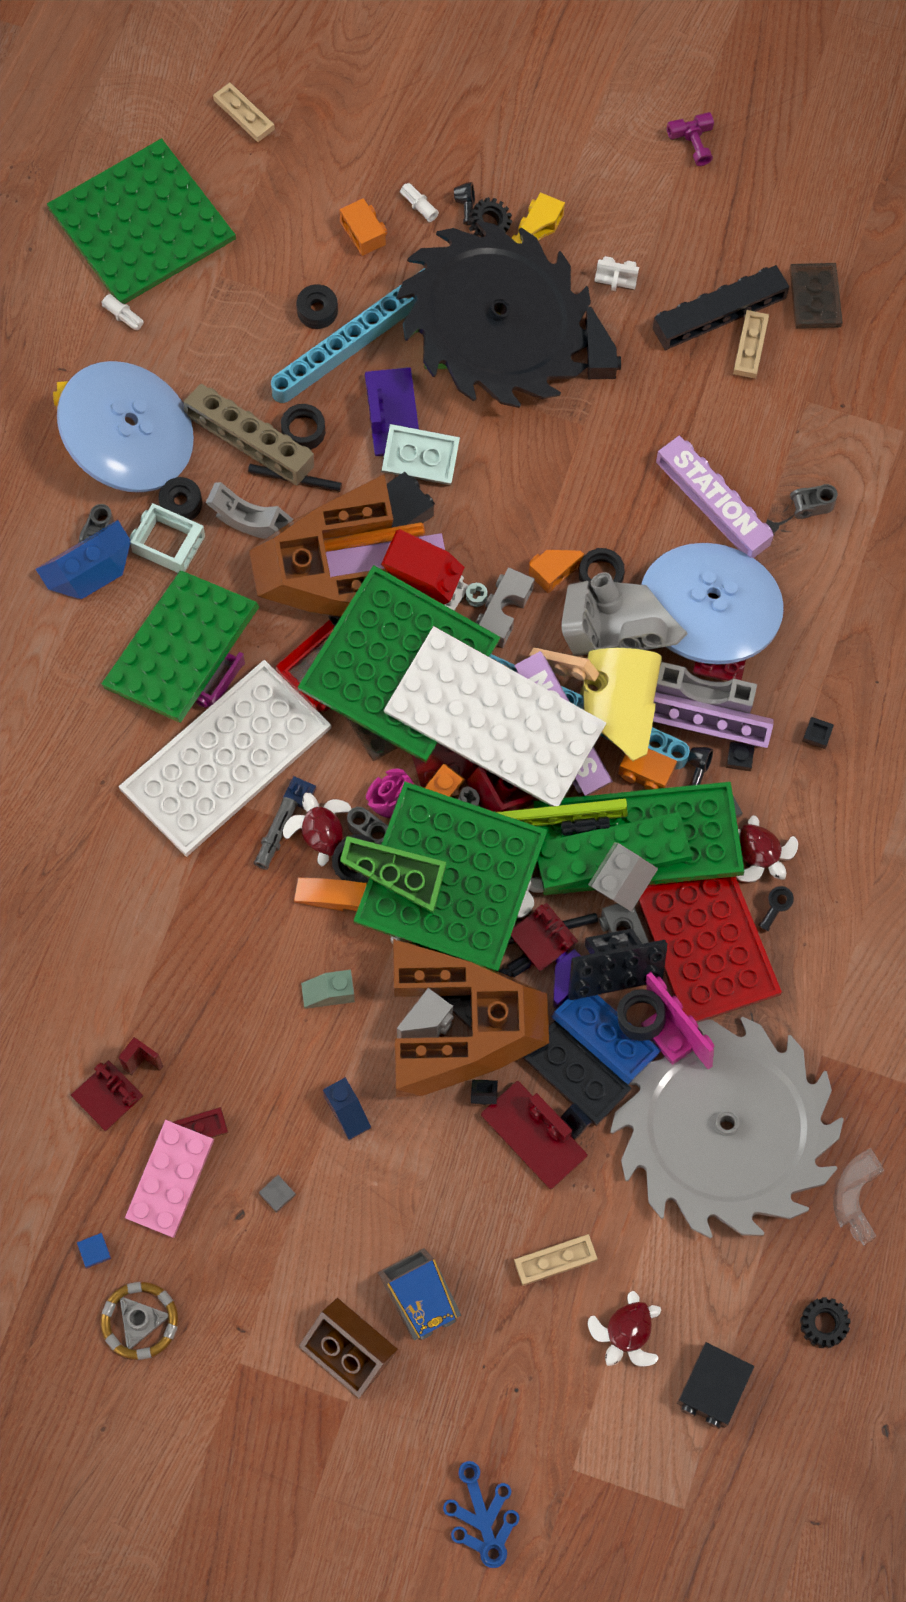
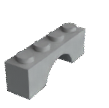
M661 662L656 692L750 714L757 684L737 679L727 682L707 681L695 677L685 667Z

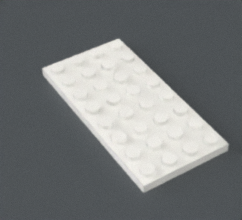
M434 626L384 709V713L551 807L561 804L606 726V722Z
M263 660L119 786V789L187 857L331 729V724L275 669Z

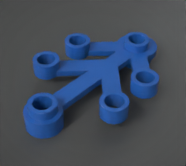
M467 1461L460 1466L458 1474L460 1480L468 1486L476 1515L460 1507L458 1502L452 1499L444 1503L443 1511L448 1517L455 1516L479 1529L484 1540L483 1542L468 1535L465 1528L458 1526L451 1533L453 1542L456 1544L463 1543L479 1552L481 1561L485 1566L498 1568L506 1561L507 1549L504 1544L512 1528L519 1523L520 1517L514 1510L505 1512L503 1516L504 1524L496 1538H494L491 1527L504 1501L510 1497L511 1488L506 1483L497 1485L495 1497L486 1511L477 1481L480 1477V1468L475 1462ZM467 1468L473 1469L475 1474L472 1478L465 1477L464 1471ZM506 1487L508 1495L501 1497L498 1494V1489ZM449 1503L456 1505L457 1510L454 1513L447 1512L446 1506ZM510 1513L516 1516V1522L513 1524H509L506 1521V1516ZM462 1530L465 1534L464 1539L456 1540L454 1537L455 1531ZM490 1549L498 1551L499 1556L497 1559L489 1558L488 1552Z

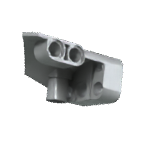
M603 572L594 576L591 581L573 583L567 587L561 627L563 636L576 657L588 655L589 651L605 648L649 650L677 645L688 634L662 606L647 585L614 582L609 573Z

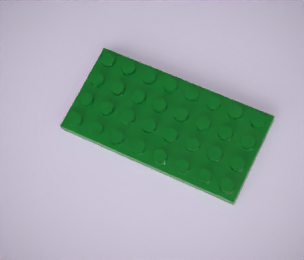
M731 782L563 798L559 805L626 799L628 816L610 818V827L680 812L692 853V860L658 867L648 885L744 876V865ZM541 800L534 801V808L551 807ZM561 824L537 826L547 830L544 841L566 837L562 835ZM585 883L549 892H545L543 887V893L544 895L592 891L596 889L589 886V883Z

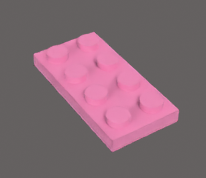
M165 1120L125 1218L175 1238L214 1139Z

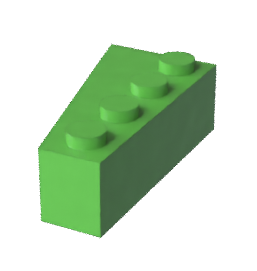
M346 837L340 860L342 864L434 913L447 866L445 861Z

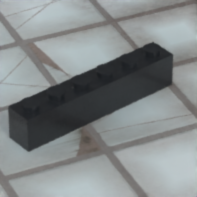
M777 265L770 268L765 267L754 275L744 276L737 282L723 285L712 293H704L697 297V299L683 302L672 310L661 311L654 317L652 329L664 350H668L745 317L747 310L756 312L785 300L789 291V285Z

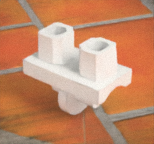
M605 256L603 260H598L595 282L612 285L611 291H616L617 286L635 289L639 267H636V262L626 261L624 264L615 263L613 258Z

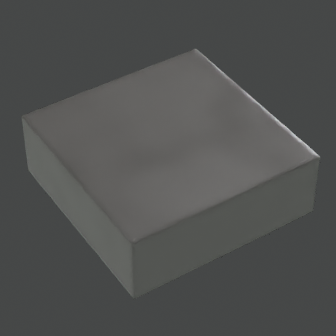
M279 1175L259 1191L260 1196L276 1213L296 1196L295 1192Z

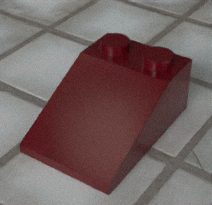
M478 767L466 781L469 787L477 791L480 797L479 806L493 812L523 810L534 804V801H540L482 767Z

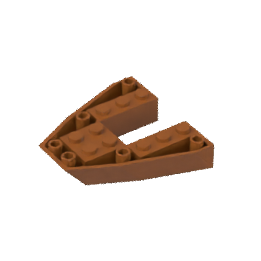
M385 474L292 520L249 550L257 596L308 612L341 617L369 571L330 577L323 539L392 527L393 515Z
M393 939L394 997L422 996L428 988L438 996L471 995L472 1037L395 1038L396 1097L424 1096L496 1071L549 1044L547 993L484 966Z

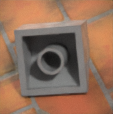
M614 842L588 885L629 911H632L658 868L621 844Z
M428 988L397 1027V1038H438L441 1033L446 1035L453 1026V1006Z

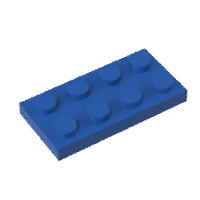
M598 995L575 1000L568 998L551 1016L628 1085L661 1051L650 1040L637 1041L623 1034L618 1024L617 1011Z

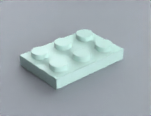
M390 424L381 472L395 475L406 472L410 478L414 477L416 479L451 485L460 437Z

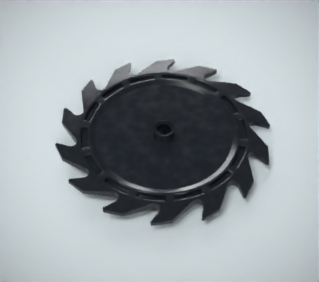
M479 220L475 224L484 237H479L456 228L437 231L436 235L447 241L450 246L420 248L411 255L407 261L422 264L425 270L403 281L396 297L397 300L413 297L416 301L403 322L405 340L408 341L416 332L423 335V363L432 377L436 376L438 365L444 364L457 390L472 401L477 399L473 386L477 384L500 404L517 408L521 404L512 393V390H517L540 399L560 396L561 392L550 386L547 380L576 378L588 368V364L574 362L571 359L572 355L588 347L587 329H582L579 325L586 312V308L591 304L588 286L579 294H574L571 291V265L563 253L559 251L556 263H550L538 239L522 227L519 229L522 243L515 242L497 225Z

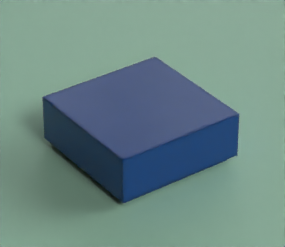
M102 1233L77 1242L86 1269L111 1259Z

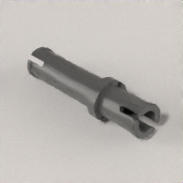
M287 797L282 799V803L267 836L262 838L261 849L253 862L255 866L267 870L275 851H279L281 846L279 843L283 836L284 826L298 805L293 799Z

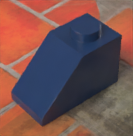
M346 1077L323 1089L324 1098L349 1141L371 1129L364 1110Z

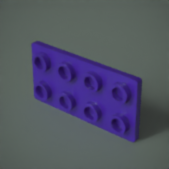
M409 367L365 372L375 456L385 455L390 424L419 430L412 373Z

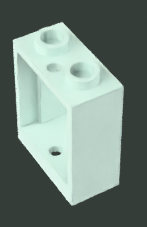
M152 503L149 510H145L142 514L141 524L138 529H134L130 535L132 552L177 573L179 571L185 572L205 538L204 526ZM157 521L188 534L175 558L144 545Z

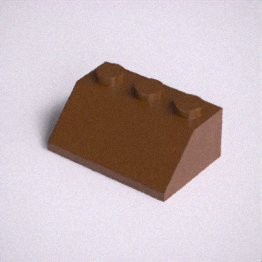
M336 1298L320 1313L299 1345L303 1351L358 1398L365 1393L398 1350L339 1298Z

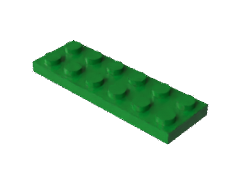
M680 812L616 825L608 829H598L544 841L537 860L544 891L549 892L590 883L614 842L621 844L656 868L692 860V853Z

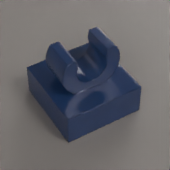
M293 776L283 798L293 799L297 802L298 807L304 809L302 804L303 796L305 793L314 795L316 785Z

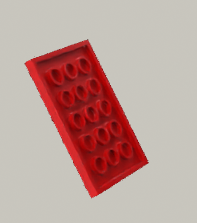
M736 876L653 884L646 887L638 900V904L653 942L666 940L668 943L664 971L674 996L681 1002L682 1010L687 1016L691 1015L699 1023L782 994Z

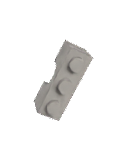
M509 567L505 575L500 574L495 587H497L495 594H490L487 599L485 614H480L476 621L478 625L501 637L497 645L501 648H504L514 627V618L504 614L502 609L507 605H516L524 608L534 589V578Z

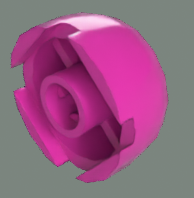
M398 768L386 771L387 776L383 779L377 777L368 788L366 799L369 802L368 805L379 816L389 819L392 817L404 782L414 784L405 771Z

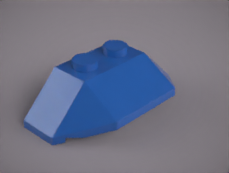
M119 520L37 567L36 571L48 590L83 599L123 575L131 540Z

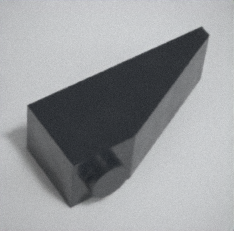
M587 307L585 324L588 336V380L616 379L617 370H621V356H617V348L592 307Z

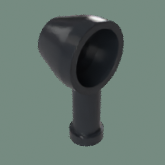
M467 182L454 188L455 202L464 205V225H468V216L475 204L473 182Z
M692 747L690 750L688 762L696 769L688 786L701 784L704 773L709 769L714 751L712 748Z
M778 886L769 893L768 901L771 907L762 922L758 924V926L768 932L778 913L787 911L794 903V895L787 887ZM782 895L787 897L785 904H779L778 898Z

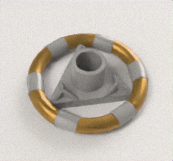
M134 1282L120 1287L108 1298L101 1313V1330L106 1343L120 1356L133 1360L148 1359L161 1353L171 1343L178 1328V1312L174 1300L166 1290L149 1282ZM142 1291L157 1296L166 1307L168 1314L124 1298V1296ZM119 1300L121 1302L127 1347L120 1343L111 1330V1316ZM168 1319V1325L163 1338L157 1344L148 1348L132 1349Z

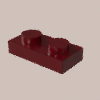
M221 1107L172 1122L210 1138L229 1133Z

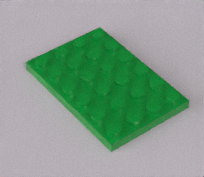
M179 571L103 680L102 686L110 692L181 723L259 609L258 603L187 572Z

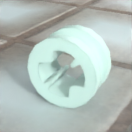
M472 583L466 589L468 604L473 607H480L486 603L487 588L483 584ZM476 591H480V596L474 599L473 594Z

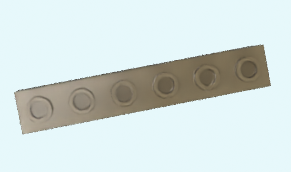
M200 384L183 401L184 412L192 421L297 486L314 468V453L308 447L301 446L293 441L290 436L278 432L272 425L262 422L250 411H245L238 407L232 400L225 399L213 388Z

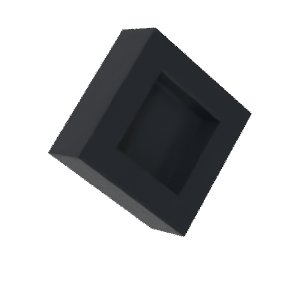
M811 717L802 742L826 749L834 724Z
M730 742L726 768L751 771L755 745Z
M472 1079L471 1104H497L498 1080Z
M576 1103L571 1105L560 1117L572 1129L571 1137L574 1140L579 1138L592 1123Z

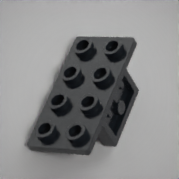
M633 929L586 937L585 947L590 954L574 957L571 960L568 989L569 999L575 1000L646 985L647 974L650 972L656 978L660 977L663 980L668 943L666 940L642 944Z

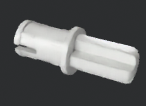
M410 183L402 186L400 193L412 204V208L418 210L428 222L435 220L439 212L427 201V197L421 195Z
M108 294L103 299L102 306L113 313L118 321L122 320L133 330L141 328L144 322L130 310V306L122 304L111 294Z

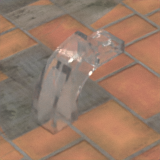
M871 1148L856 1156L846 1166L836 1182L833 1194L834 1212L840 1227L842 1228L850 1223L852 1226L850 1231L856 1241H861L863 1246L873 1241L876 1234L861 1211L859 1205L860 1190L863 1185L879 1177L885 1171Z

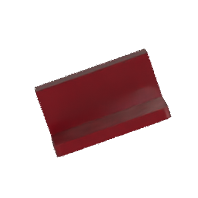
M135 1037L118 1056L123 1070L131 1076L143 1060H146L158 1070L163 1068L159 1054Z

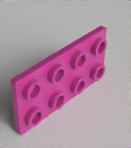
M652 972L647 974L646 990L660 996L665 1005L666 1012L664 1029L658 1036L652 1038V1041L672 1065L693 1051L709 1070L713 1067L714 1044L706 1034L704 1036L697 1029L699 1028L697 1022L691 1015L687 1016L683 1012L681 1002L676 996H670L666 991L667 986L660 977L656 978ZM657 1013L642 1022L641 1027L653 1024Z

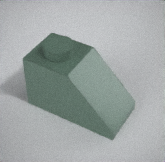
M351 970L324 973L301 983L304 1009L355 1002Z

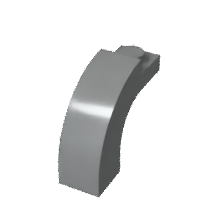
M221 482L214 483L206 501V504L217 512L216 517L236 530L262 539L268 538L293 520L278 506L261 507L241 499Z

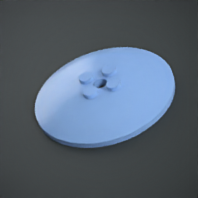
M100 362L77 372L66 384L60 395L57 407V424L63 444L73 460L97 481L109 487L127 492L153 491L160 489L168 480L178 477L189 462L194 439L191 419L184 412V404L175 391L152 372L125 362ZM125 417L133 419L135 425L132 426L127 423Z
M695 543L672 549L652 563L641 584L647 585L662 606L688 633L677 645L666 647L680 656L697 662L729 664L751 658L764 650L772 642L782 622L783 599L773 576L753 557L750 558L746 553L725 545ZM715 593L719 598L712 599L707 594Z

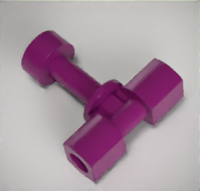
M710 112L696 115L693 121L684 122L683 119L667 123L666 130L670 139L685 136L686 140L692 141L696 151L693 154V158L697 166H704L712 161L713 156L710 149L704 148L700 139L702 132L713 130L714 120Z

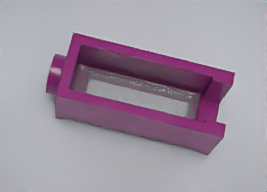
M239 652L236 657L230 653L227 654L195 701L198 705L204 708L210 707L223 696L239 670L245 665L244 654Z

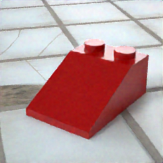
M401 529L396 530L381 563L392 576L443 605L451 601L465 568L448 551Z

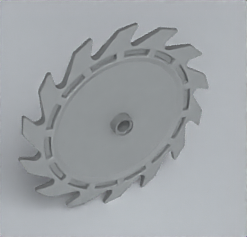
M745 1017L740 1019L746 1033L744 1037L736 1036L713 1020L697 1023L699 1026L697 1029L701 1034L709 1036L714 1044L713 1067L708 1070L693 1051L673 1065L666 1057L651 1062L629 1084L637 1085L640 1091L615 1112L610 1131L611 1134H614L627 1126L633 1129V1134L621 1159L625 1181H629L637 1168H644L647 1174L648 1203L658 1216L663 1219L666 1201L674 1200L690 1228L710 1239L713 1235L707 1222L709 1217H716L741 1235L764 1236L765 1232L752 1220L753 1215L760 1214L792 1219L808 1212L809 1207L793 1202L791 1195L825 1185L837 1170L836 1166L818 1167L815 1163L818 1157L839 1140L843 1124L842 1117L829 1125H824L821 1122V1116L832 1091L827 1071L822 1073L816 1084L808 1083L806 1079L804 1050L795 1039L788 1035L787 1051L779 1053L762 1026ZM727 1121L734 1127L730 1130H725L720 1124Z

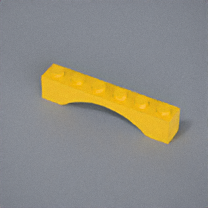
M540 192L537 199L531 201L528 208L529 214L527 218H522L518 230L522 227L535 236L538 241L545 236L555 233L564 216L565 202ZM519 232L517 235L512 236L515 242L522 243Z

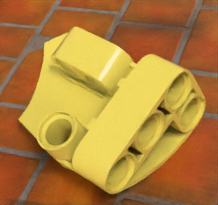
M605 648L589 651L587 659L590 660L599 672V675L595 681L583 680L581 695L583 696L584 710L606 722L602 734L614 742L632 761H635L647 755L655 712L654 698L662 656L655 652L631 648ZM588 685L596 686L598 691L590 690Z

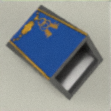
M425 1248L378 1272L413 1340L425 1339L433 1334V1330L440 1326H450L456 1322L457 1317L461 1316L435 1259Z

